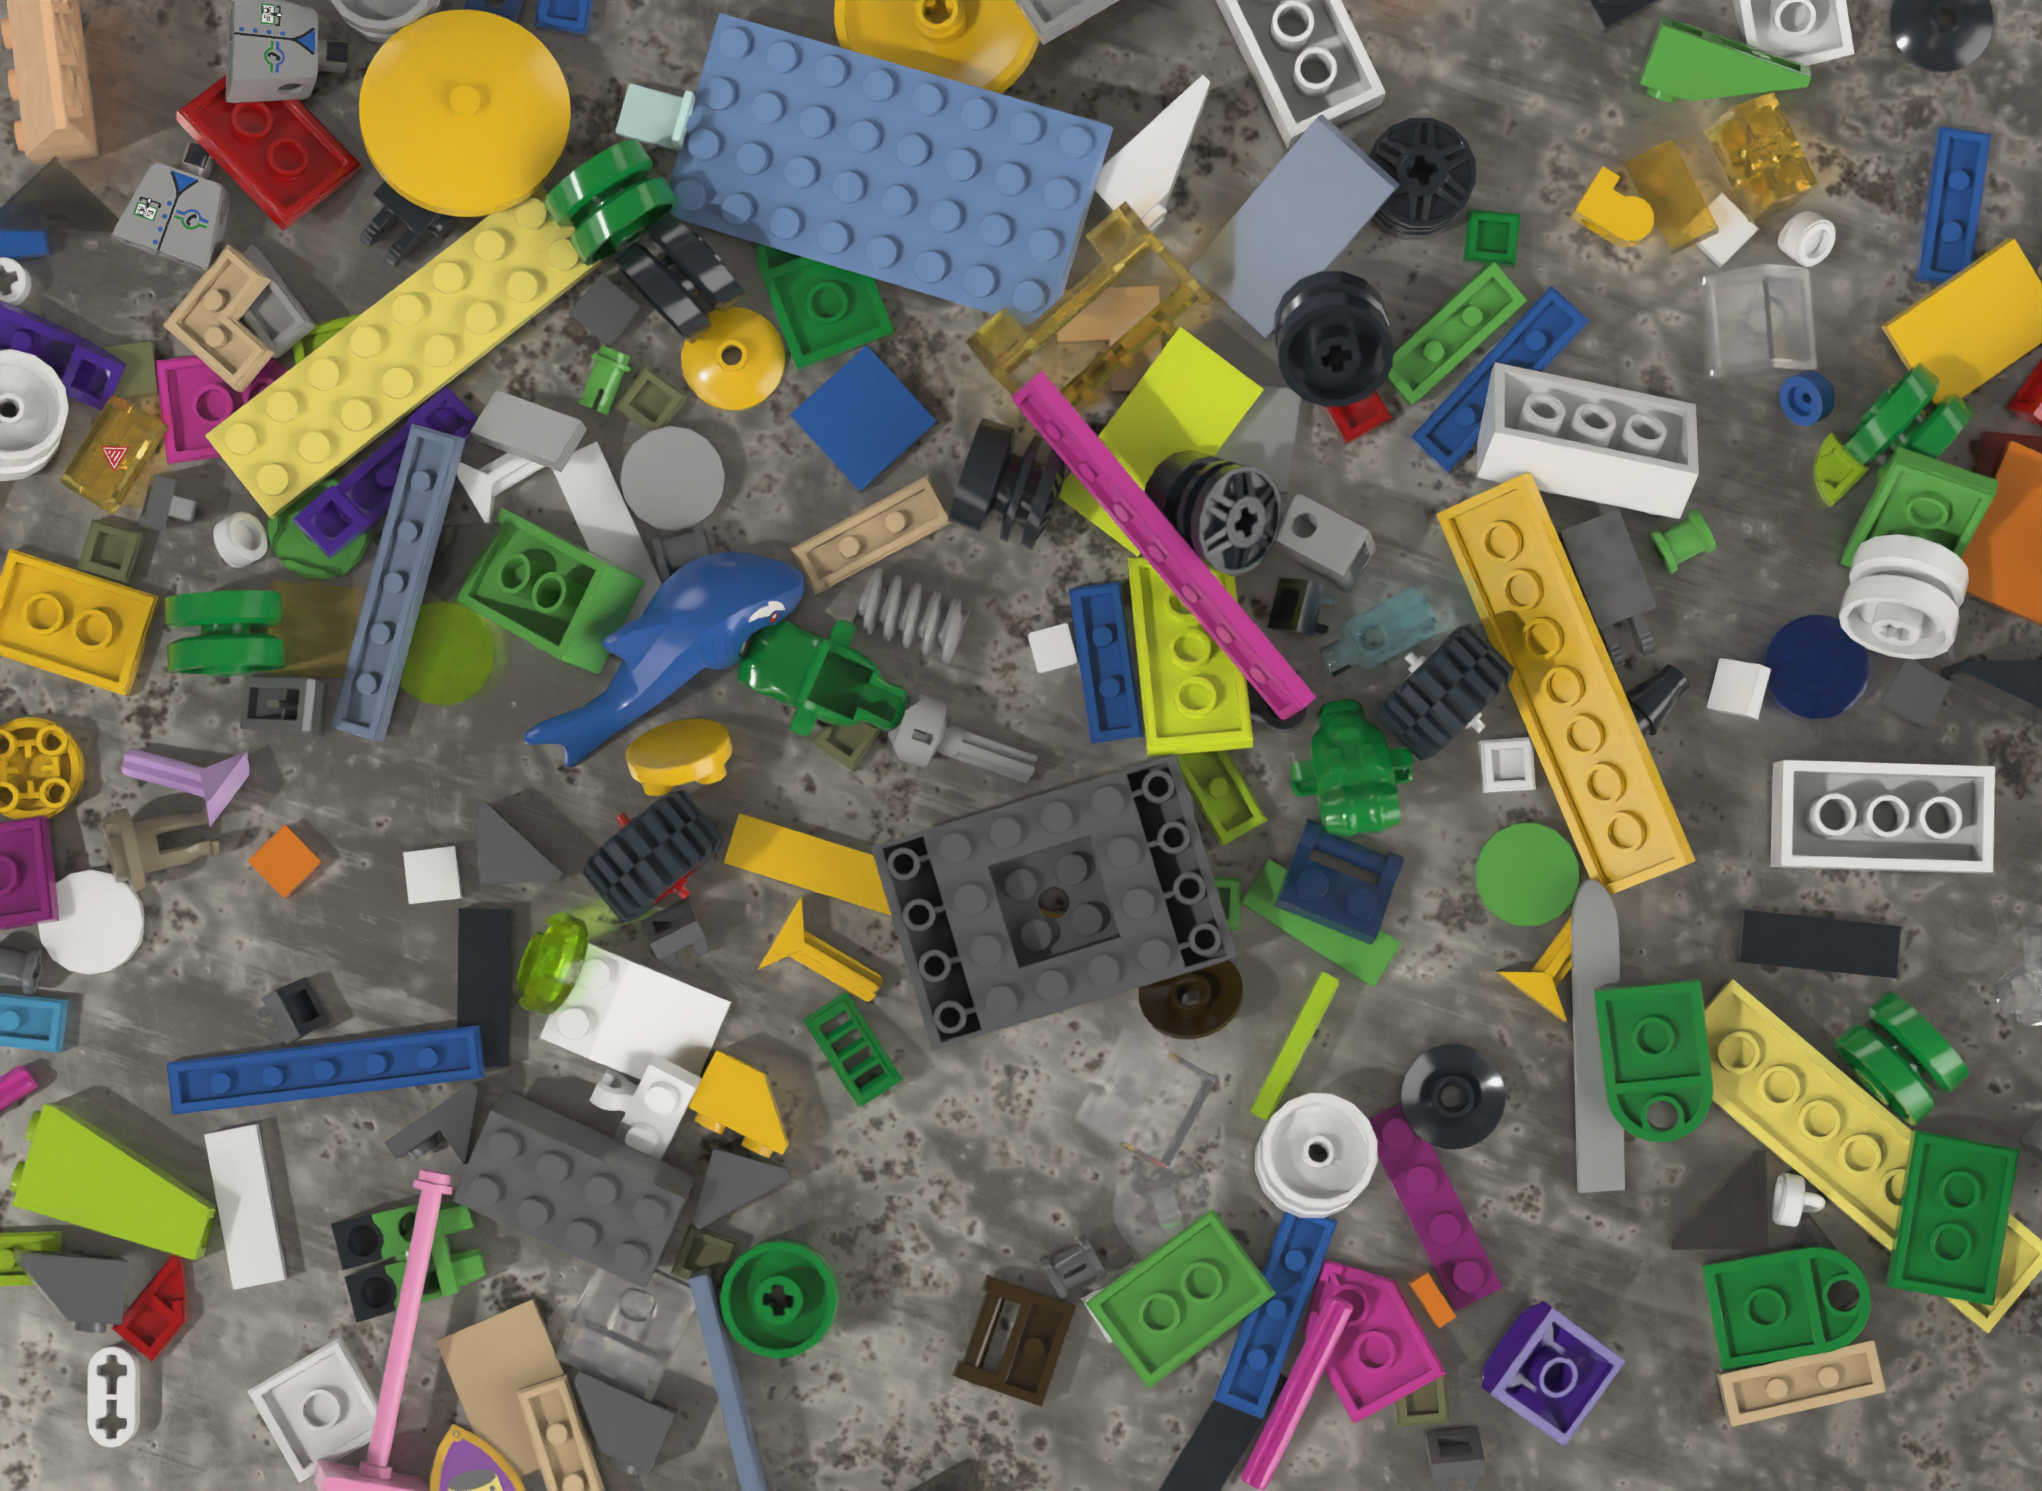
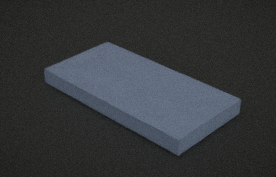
M1321 114L1312 122L1189 269L1266 339L1274 331V313L1282 296L1299 280L1318 272H1325L1400 184Z

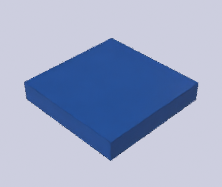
M868 345L861 349L790 414V417L860 493L937 424L935 418Z

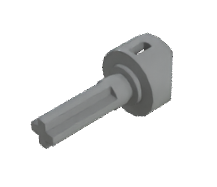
M923 694L909 696L908 709H906L900 725L895 730L888 732V737L899 760L920 768H925L930 758L938 751L942 755L1028 784L1030 777L1033 776L1038 757L1037 754L953 725H946L947 702Z

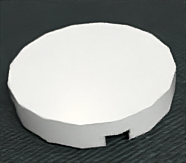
M96 870L71 873L57 882L56 892L59 921L38 924L41 943L51 958L69 971L88 975L114 971L129 961L142 943L145 930L143 929L145 923L143 916L145 914L142 901L136 892L132 893L129 884L125 881L116 883L113 874Z

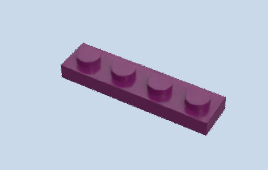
M1401 1102L1368 1117L1377 1139V1157L1453 1309L1458 1311L1502 1289L1503 1287L1432 1145L1422 1140L1413 1132L1405 1120Z

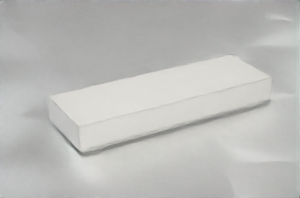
M259 1124L204 1134L233 1290L288 1279Z

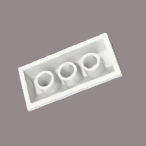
M1495 362L1491 372L1477 441V477L1497 483H1504L1529 472L1533 476L1538 490L1550 494H1560L1594 501L1599 504H1609L1643 511L1648 514L1680 519L1699 475L1696 404Z

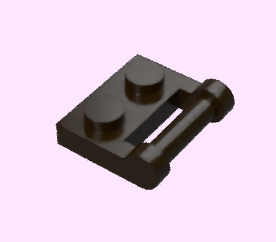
M986 1275L981 1288L986 1293L963 1361L957 1360L952 1375L967 1382L1042 1407L1076 1305L1009 1281ZM1005 1299L1020 1304L998 1372L996 1373L983 1368V1364Z

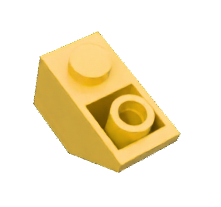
M720 1049L716 1050L688 1105V1108L698 1112L694 1121L721 1135L726 1127L744 1135L745 1137L741 1145L766 1158H770L773 1151L781 1155L784 1154L789 1141L767 1074Z

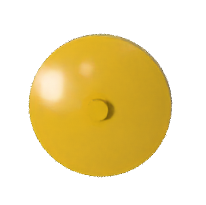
M835 0L834 22L837 39L841 48L1000 94L1013 85L1030 63L1040 40L1014 0Z
M476 10L442 11L417 19L408 26L401 28L375 54L368 66L360 91L359 120L361 135L367 154L378 173L389 186L408 201L424 209L448 216L477 217L490 215L509 209L526 200L538 191L553 174L563 156L569 136L571 110L568 87L564 75L551 52L539 39L519 24L488 12Z

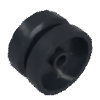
M667 210L648 228L650 241L664 256L661 262L647 248L636 243H632L613 262L655 310L692 345L712 326L710 316L694 298L699 294L716 310L727 312L746 293L725 268L726 264L696 232H691Z
M1344 271L1318 272L1299 280L1282 296L1274 313V336L1278 364L1287 386L1303 400L1323 407L1348 406L1368 398L1384 384L1393 366V338L1389 328L1388 312L1381 295L1364 278Z

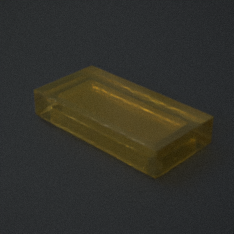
M1673 139L1625 162L1626 169L1641 198L1651 206L1654 212V223L1671 255L1719 233L1718 226Z

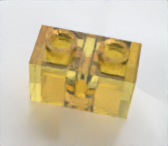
M1774 92L1731 107L1705 130L1749 223L1793 207L1819 185Z

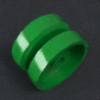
M637 139L625 140L597 154L560 181L543 201V204L560 228L577 226L572 234L570 243L586 266L595 264L599 259L603 262L627 249L632 243L639 241L648 234V228L667 210L672 213L680 203L663 177L646 178L653 163Z
M1919 362L1895 385L1891 384L1872 403L1859 419L1861 422L1844 441L1841 449L1859 465L1873 462L1890 447L1892 451L1877 470L1876 480L1879 482L1897 446L1937 459L1974 415L1975 410L1954 393L1941 398L1928 412L1924 411V407L1936 394L1940 379Z
M259 590L210 591L179 594L165 598L167 626L181 632H200V636L179 638L167 645L169 673L203 675L204 677H232L286 667L284 640L271 634H251V630L271 628L283 621V600L280 592Z
M1886 991L1868 1008L1870 1022L1878 1034L1864 1025L1852 1023L1833 1043L1841 1057L1854 1071L1860 1081L1900 1118L1910 1125L1916 1126L1935 1108L1932 1093L1925 1083L1937 1091L1951 1093L1970 1074L1960 1056L1917 1010L1892 991Z
M781 1237L762 1240L744 1251L737 1258L725 1275L720 1303L723 1321L738 1343L754 1354L779 1359L800 1355L819 1343L835 1319L840 1295L836 1273L822 1253L807 1242ZM778 1286H783L785 1294L791 1295L790 1302L785 1306H778L771 1299V1293Z

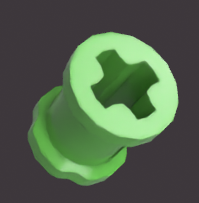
M1697 509L1687 512V519L1662 532L1655 529L1648 533L1651 547L1668 574L1676 572L1678 564L1703 551L1710 554L1717 550L1713 534Z

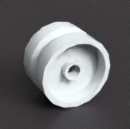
M13 349L0 350V481L25 479L47 465L58 450L69 411L66 389L54 369L35 355ZM3 413L10 414V415L13 416V417H12V418H6V417L2 416V414H3Z
M1894 534L1876 536L1861 543L1853 557L1849 573L1850 585L1844 593L1839 613L1841 628L1852 640L1867 649L1890 657L1923 659L1933 658L1947 652L1954 643L1960 620L1958 609L1964 602L1969 582L1968 567L1957 554L1938 543L1920 537Z
M1308 1093L1285 1103L1270 1118L1255 1148V1173L1263 1192L1279 1209L1299 1218H1325L1343 1211L1369 1184L1377 1165V1139L1369 1119L1353 1103L1333 1094ZM1309 1147H1313L1316 1155H1324L1326 1160L1320 1163L1314 1162L1309 1157Z

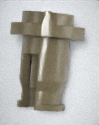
M202 806L201 811L176 812L132 822L127 808L113 810V818L104 821L103 832L116 883L128 880L132 893L146 890L145 873L188 864L198 857L212 854L213 858L220 856L217 838L163 851L158 849L157 835L209 824L206 806Z

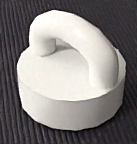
M1804 211L1795 215L1784 225L1779 234L1778 246L1782 252L1802 266L1811 267L1821 262L1830 253L1835 242L1836 230L1833 223L1818 213Z
M243 511L235 512L220 521L214 528L213 536L216 548L224 561L230 566L242 568L265 555L268 548V536L263 525L252 514Z
M1782 1173L1778 1177L1772 1199V1218L1775 1224L1796 1227L1802 1212H1818L1824 1208L1825 1200L1818 1194L1805 1192L1803 1176Z

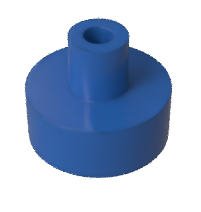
M1812 370L1802 371L1788 378L1782 384L1779 394L1781 407L1785 415L1795 424L1800 426L1813 425L1831 414L1835 403L1834 387L1820 373Z

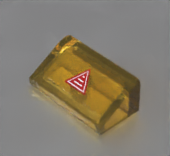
M112 395L62 474L60 483L108 513L115 515L169 426L118 395Z

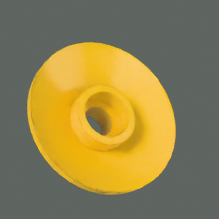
M731 307L727 312L718 310L709 312L708 315L710 316L712 326L692 345L686 339L683 343L681 364L689 387L702 401L722 410H745L762 403L775 391L785 369V350L779 333L765 317L750 309ZM736 347L742 352V358L738 364L727 365L723 362L722 355L727 348Z

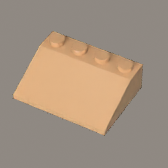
M6 0L9 18H2L1 29L6 49H13L15 69L8 70V85L13 101L19 100L21 120L14 122V133L18 150L20 152L25 151L26 156L36 165L99 157L79 0Z

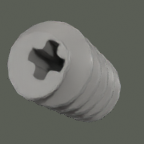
M876 568L866 584L853 625L862 616L863 632L871 635L881 623L883 624V639L887 642H890L899 631H903V647L910 649L919 638H922L923 654L928 657L941 645L942 661L949 664L955 654L970 610L966 615L961 614V598L957 596L946 608L941 607V591L938 589L926 601L922 600V584L918 582L906 594L902 593V576L896 575L887 587L883 586L882 569Z

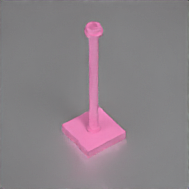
M420 1169L418 1179H414L413 1187L421 1189L367 1461H361L360 1467L317 1460L313 1481L318 1491H430L422 1477L392 1472L393 1467L388 1465L441 1198L442 1194H452L453 1186L450 1185L451 1174Z

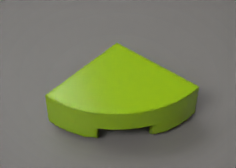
M1832 432L1822 441L1814 462L1815 483L1819 494L1829 507H1832L1869 469L1865 464L1859 465L1841 449L1843 443Z

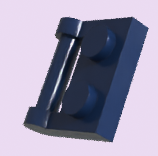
M1306 818L1298 834L1274 906L1371 945L1377 939L1394 884L1404 862V857L1391 851L1384 855L1335 834L1327 833V831L1321 829V823ZM1316 849L1378 874L1375 885L1310 860L1312 850Z

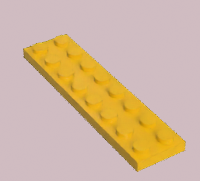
M1529 472L1519 475L1437 513V518L1491 645L1515 668L1508 686L1590 879L1597 880L1609 892V895H1612L1696 861L1533 476Z

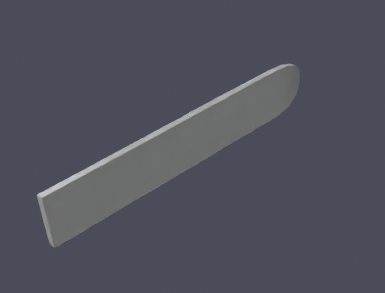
M1587 879L1583 881L1576 893L1571 919L1577 1192L1579 1193L1625 1190L1624 1128L1614 1118L1607 1101L1594 998L1595 988L1620 986L1619 927L1616 908L1609 892L1597 880Z

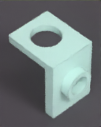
M629 84L616 128L617 135L679 152V149L682 150L687 133L686 124L693 111L696 99L694 92L685 90L684 97L682 98L635 84Z

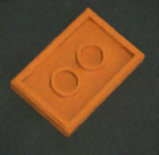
M2009 441L1992 479L1998 480L1997 493L1961 557V560L1968 567L1969 574L1966 594L2042 627V454L2014 441Z

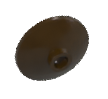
M1230 960L1139 987L1138 993L1139 1005L1148 1024L1161 1034L1176 1039H1198L1221 1030L1236 1016L1242 1004L1244 994L1240 973ZM1193 1000L1200 1001L1193 1005H1186L1188 1002Z

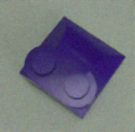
M1542 1301L1539 1304L1526 1308L1518 1316L1487 1359L1483 1368L1481 1387L1565 1447L1626 1361Z

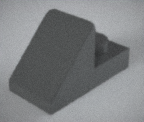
M478 1081L470 1083L385 1141L384 1143L394 1158L397 1160L409 1154L413 1161L418 1160L440 1145L435 1135L442 1132L464 1165L468 1164L474 1148L484 1093L483 1087Z

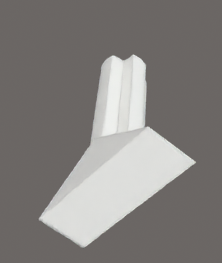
M506 453L479 470L459 462L456 474L488 529L491 530L495 496L545 466Z

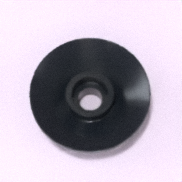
M1894 0L1889 16L1891 36L1899 52L1913 65L1938 73L1959 70L1976 60L1987 47L1994 24L1993 10L1989 0ZM1942 8L1950 10L1954 16L1953 24L1944 25L1940 23L1937 18V11Z
M1446 1044L1427 1050L1413 1061L1402 1081L1400 1102L1405 1120L1413 1132L1422 1140L1443 1149H1464L1486 1139L1498 1126L1505 1109L1506 1092L1499 1070L1486 1055L1469 1046ZM1449 1086L1456 1088L1460 1095L1458 1103L1453 1107L1446 1106L1441 1099L1442 1091Z

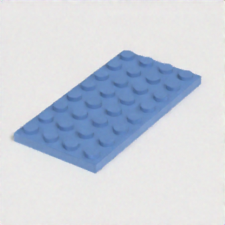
M719 13L696 90L693 111L686 124L687 133L682 150L679 149L669 182L670 188L680 202L672 212L678 220L1052 332L1111 138L1112 126Z

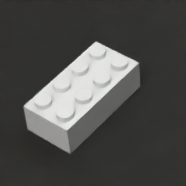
M1216 0L1287 149L1295 144L1312 122L1321 114L1337 126L1382 104L1386 91L1342 0Z
M1781 760L1774 762L1772 775L1770 867L1973 874L1993 872L1995 766Z

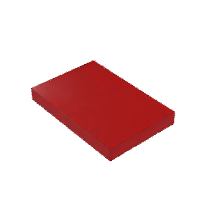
M226 75L177 111L175 120L282 231L286 230L357 175L361 168V164L299 99L242 103L226 102Z

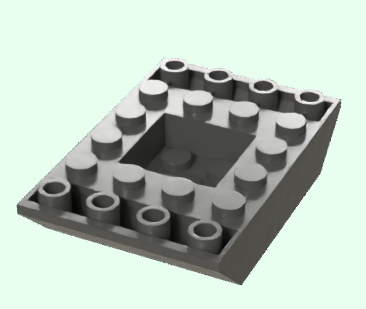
M1176 754L871 846L932 1050L1238 957ZM1047 888H1060L1069 898V908L1059 918L1046 917L1039 909V896Z

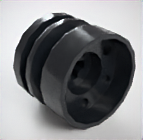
M1409 118L1390 126L1375 141L1369 157L1398 182L1400 186L1370 220L1384 233L1401 240H1426L1445 232L1459 218L1476 184V160L1468 141L1451 125L1434 118ZM1415 164H1420L1422 172H1431L1432 174L1425 186H1420L1417 178H1408Z
M982 418L957 485L948 522L981 533L993 512L1002 515L1000 540L1008 542L1015 522L1019 521L1026 524L1020 547L1033 550L1036 540L1047 525H1050L1066 477L1065 462L1053 448L1046 464L1036 461L1042 443V438L1038 436L1032 438L1023 456L1013 453L1015 428Z
M1187 450L1173 453L1158 464L1144 489V493L1208 569L1232 576L1250 572L1265 560L1276 543L1282 523V500L1276 483L1264 470Z

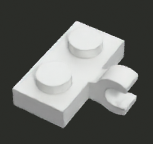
M655 1054L639 1085L630 1082L620 1073L607 1069L601 1082L597 1083L590 1101L604 1110H621L626 1112L613 1139L647 1155L649 1154L659 1160H663L702 1078Z

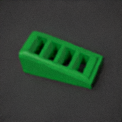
M847 991L802 1020L858 1108L903 1080L902 1075ZM846 1010L851 1019L825 1036L820 1026ZM857 1028L862 1037L837 1053L831 1044ZM869 1046L873 1055L848 1071L843 1061ZM880 1063L885 1072L859 1088L854 1079Z

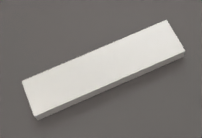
M597 441L574 451L562 472L554 469L553 471L589 551L645 580L623 625L625 626L642 617L652 597L662 586V582Z

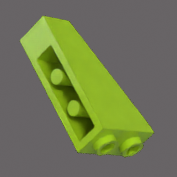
M56 1102L45 1103L41 1111L35 1110L33 1112L25 1139L31 1142L26 1162H18L10 1182V1191L16 1193L12 1206L191 1260L204 1257L218 1213L216 1204L67 1106Z

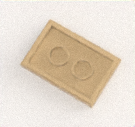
M535 1298L435 1341L474 1435L483 1439L499 1452L519 1477L540 1469L516 1391L566 1374ZM579 1406L581 1416L587 1431V1435L592 1447L595 1445V1442L586 1423V1420L583 1416L581 1408Z

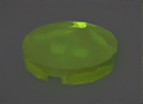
M438 601L421 606L400 684L407 693L427 704L451 706L467 702L484 689L493 671L496 648L492 632L479 615L460 604Z
M562 911L549 916L545 920V923L551 926L544 934L537 931L535 936L531 938L521 959L517 975V990L524 993V996L518 999L520 1007L542 1017L553 1014L566 1001L582 971L588 949V930L585 921Z

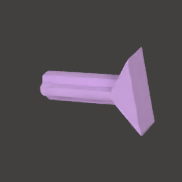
M131 748L126 751L121 766L122 773L125 776L204 797L209 827L212 826L250 775L247 751L204 768Z

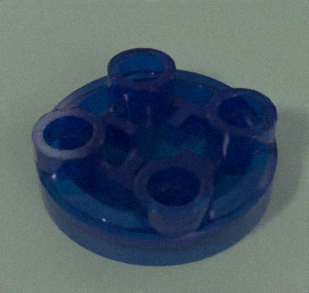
M1807 615L1785 624L1769 641L1762 663L1763 666L1771 669L1766 691L1772 699L1791 715L1808 720L1831 718L1851 708L1863 694L1870 672L1869 656L1866 647L1852 640L1841 628L1839 619L1826 615Z

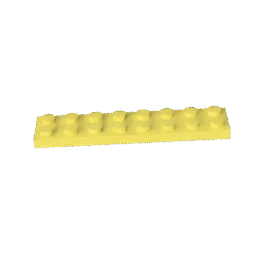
M543 187L516 206L490 214L205 435L269 518L273 520L602 264L599 259L598 262L591 266L585 265L570 243L576 228H560L543 204L548 195Z
M1728 979L1704 1008L1713 1078L1712 1101L1891 1252L1912 1130L1734 979ZM2009 1213L1994 1306L1944 1298L1981 1330L1989 1333L2042 1270V1240Z

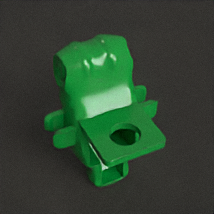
M781 620L775 625L766 626L751 635V642L746 653L742 655V660L739 661L737 682L766 698L775 699L782 705L796 709L790 721L789 729L800 736H808L812 732L816 720L839 727H851L862 723L871 724L883 731H892L900 725L909 705V694L906 689L887 682L882 677L877 665L869 657L849 647L856 628L853 624L844 620H838L833 624L828 638L820 636L814 631L804 630L801 626L792 622Z
M1340 699L1325 703L1318 711L1319 729L1311 739L1310 760L1297 761L1291 766V787L1293 793L1298 797L1317 795L1322 830L1327 831V833L1350 837L1354 834L1365 832L1380 833L1400 824L1401 815L1396 785L1409 783L1413 779L1412 765L1414 761L1412 752L1407 748L1389 749L1383 732L1375 724L1367 721L1363 707L1358 701Z

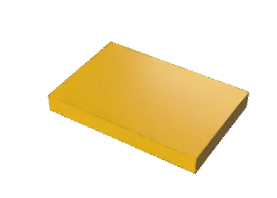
M2007 238L1881 326L1908 371L1915 364L1921 362L1940 379L1938 390L1929 401L1931 408L1941 398L1956 393L1962 399L2042 343V282L2015 238Z
M9 549L0 575V656L129 697L162 598Z

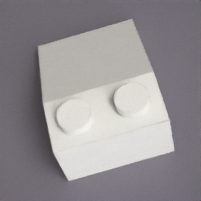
M1732 0L1744 44L1804 65L1816 64L1854 54L1846 0Z
M1204 75L1199 77L1101 168L1090 206L1126 244L1130 243L1136 236L1145 241L1165 222L1163 216L1167 213V203L1206 102L1210 81Z
M581 940L540 1038L638 1079H642L655 1054L699 1077L731 1002L592 942Z

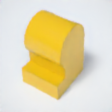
M1602 166L1570 218L1616 246L1628 248L1638 245L1652 230L1654 212L1644 199L1637 196L1625 197L1615 191L1613 188L1620 176Z

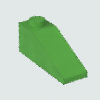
M1662 15L1640 73V84L1648 87L1646 92L1657 99L1670 103H1675L1677 97L1687 101L1806 88L1811 80L1810 66Z

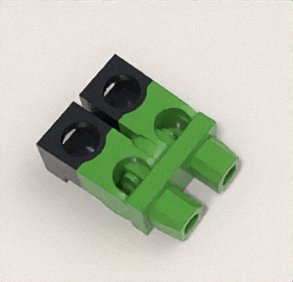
M454 1201L440 1203L420 1304L458 1293L463 1290L462 1285L469 1284L487 1274L480 1247L453 1254L449 1234L475 1227L471 1209ZM419 1203L337 1221L331 1224L342 1270L394 1256L396 1259L394 1263L351 1273L344 1277L356 1323L397 1311Z

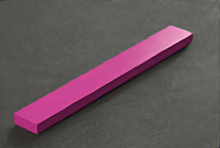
M1041 370L1011 396L1012 401L1278 717L1285 720L1310 704L1316 698L1314 693Z

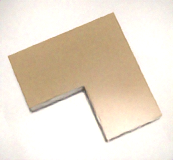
M227 245L163 324L167 330L234 390L241 393L244 392L275 353L239 321L271 279L236 248Z
M1159 285L1064 290L1056 317L1057 344L1109 342L1111 393H1131L1162 351Z

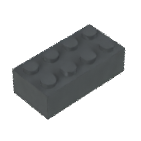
M505 1090L490 1110L452 1201L646 1289L659 1267L698 1177Z

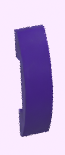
M0 300V350L13 349L35 355L54 369L63 383L68 397L106 413L126 363L78 334L34 313Z
M445 385L408 418L407 424L337 486L331 485L296 515L293 518V522L330 559L361 537L387 515L411 424L466 439V442L472 436L470 431L478 417Z

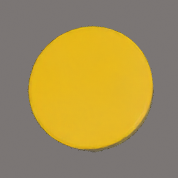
M37 717L18 718L0 726V813L9 818L19 820L38 816L52 819L65 812L79 796L86 773L84 755L74 736L63 726Z
M684 719L657 726L637 737L626 750V760L631 776L642 783L645 794L660 796L672 791L675 785L697 781L700 784H712L723 779L727 773L725 763L732 753V745L728 729L720 722L710 719Z

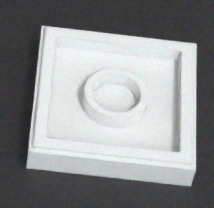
M342 1336L247 1391L299 1483L314 1475L317 1460L336 1462L371 1441L379 1401Z

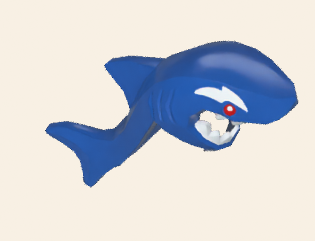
M728 551L709 554L686 563L672 574L656 591L644 610L642 617L621 627L607 636L602 642L606 650L623 658L606 691L583 707L549 718L532 727L523 736L525 744H560L564 750V763L568 767H576L610 736L661 703L704 667L714 670L727 669L742 660V652L746 646L745 642L754 632L766 626L777 624L794 611L804 592L803 572L783 561L746 552Z

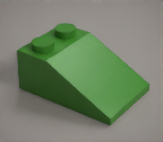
M501 507L456 601L554 657L600 674L610 654L603 647L602 642L607 636L623 627L645 580L613 562Z

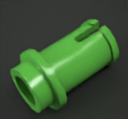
M601 345L598 354L592 353L591 355L595 362L578 403L592 409L598 391L602 389L595 410L609 415L624 372L630 373L631 368L627 366L630 356Z

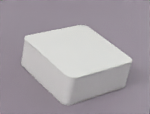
M1061 624L1029 633L1028 639L1039 674L1077 664L1078 659L1068 624Z

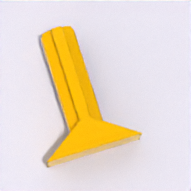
M803 896L799 898L758 968L760 970L786 957H791L865 1002H870L874 999L884 980L882 974L805 930Z
M1572 915L1530 972H1496L1566 1023L1568 1022L1556 989L1572 968Z

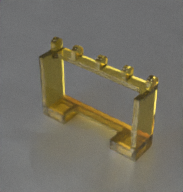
M1126 201L1086 235V238L1103 257L1104 261L1029 327L1025 329L1015 316L1004 307L965 341L987 371L1012 395L1025 385L1013 371L1151 250H1154L1179 277L1178 285L1169 296L1059 391L1073 408L1083 400L1089 405L1096 402L1099 398L1093 391L1123 365L1129 371L1135 368L1138 363L1133 356L1162 331L1169 337L1174 334L1177 328L1172 322L1195 302L1199 301L1206 306L1213 300L1211 295L1196 280L1182 261Z

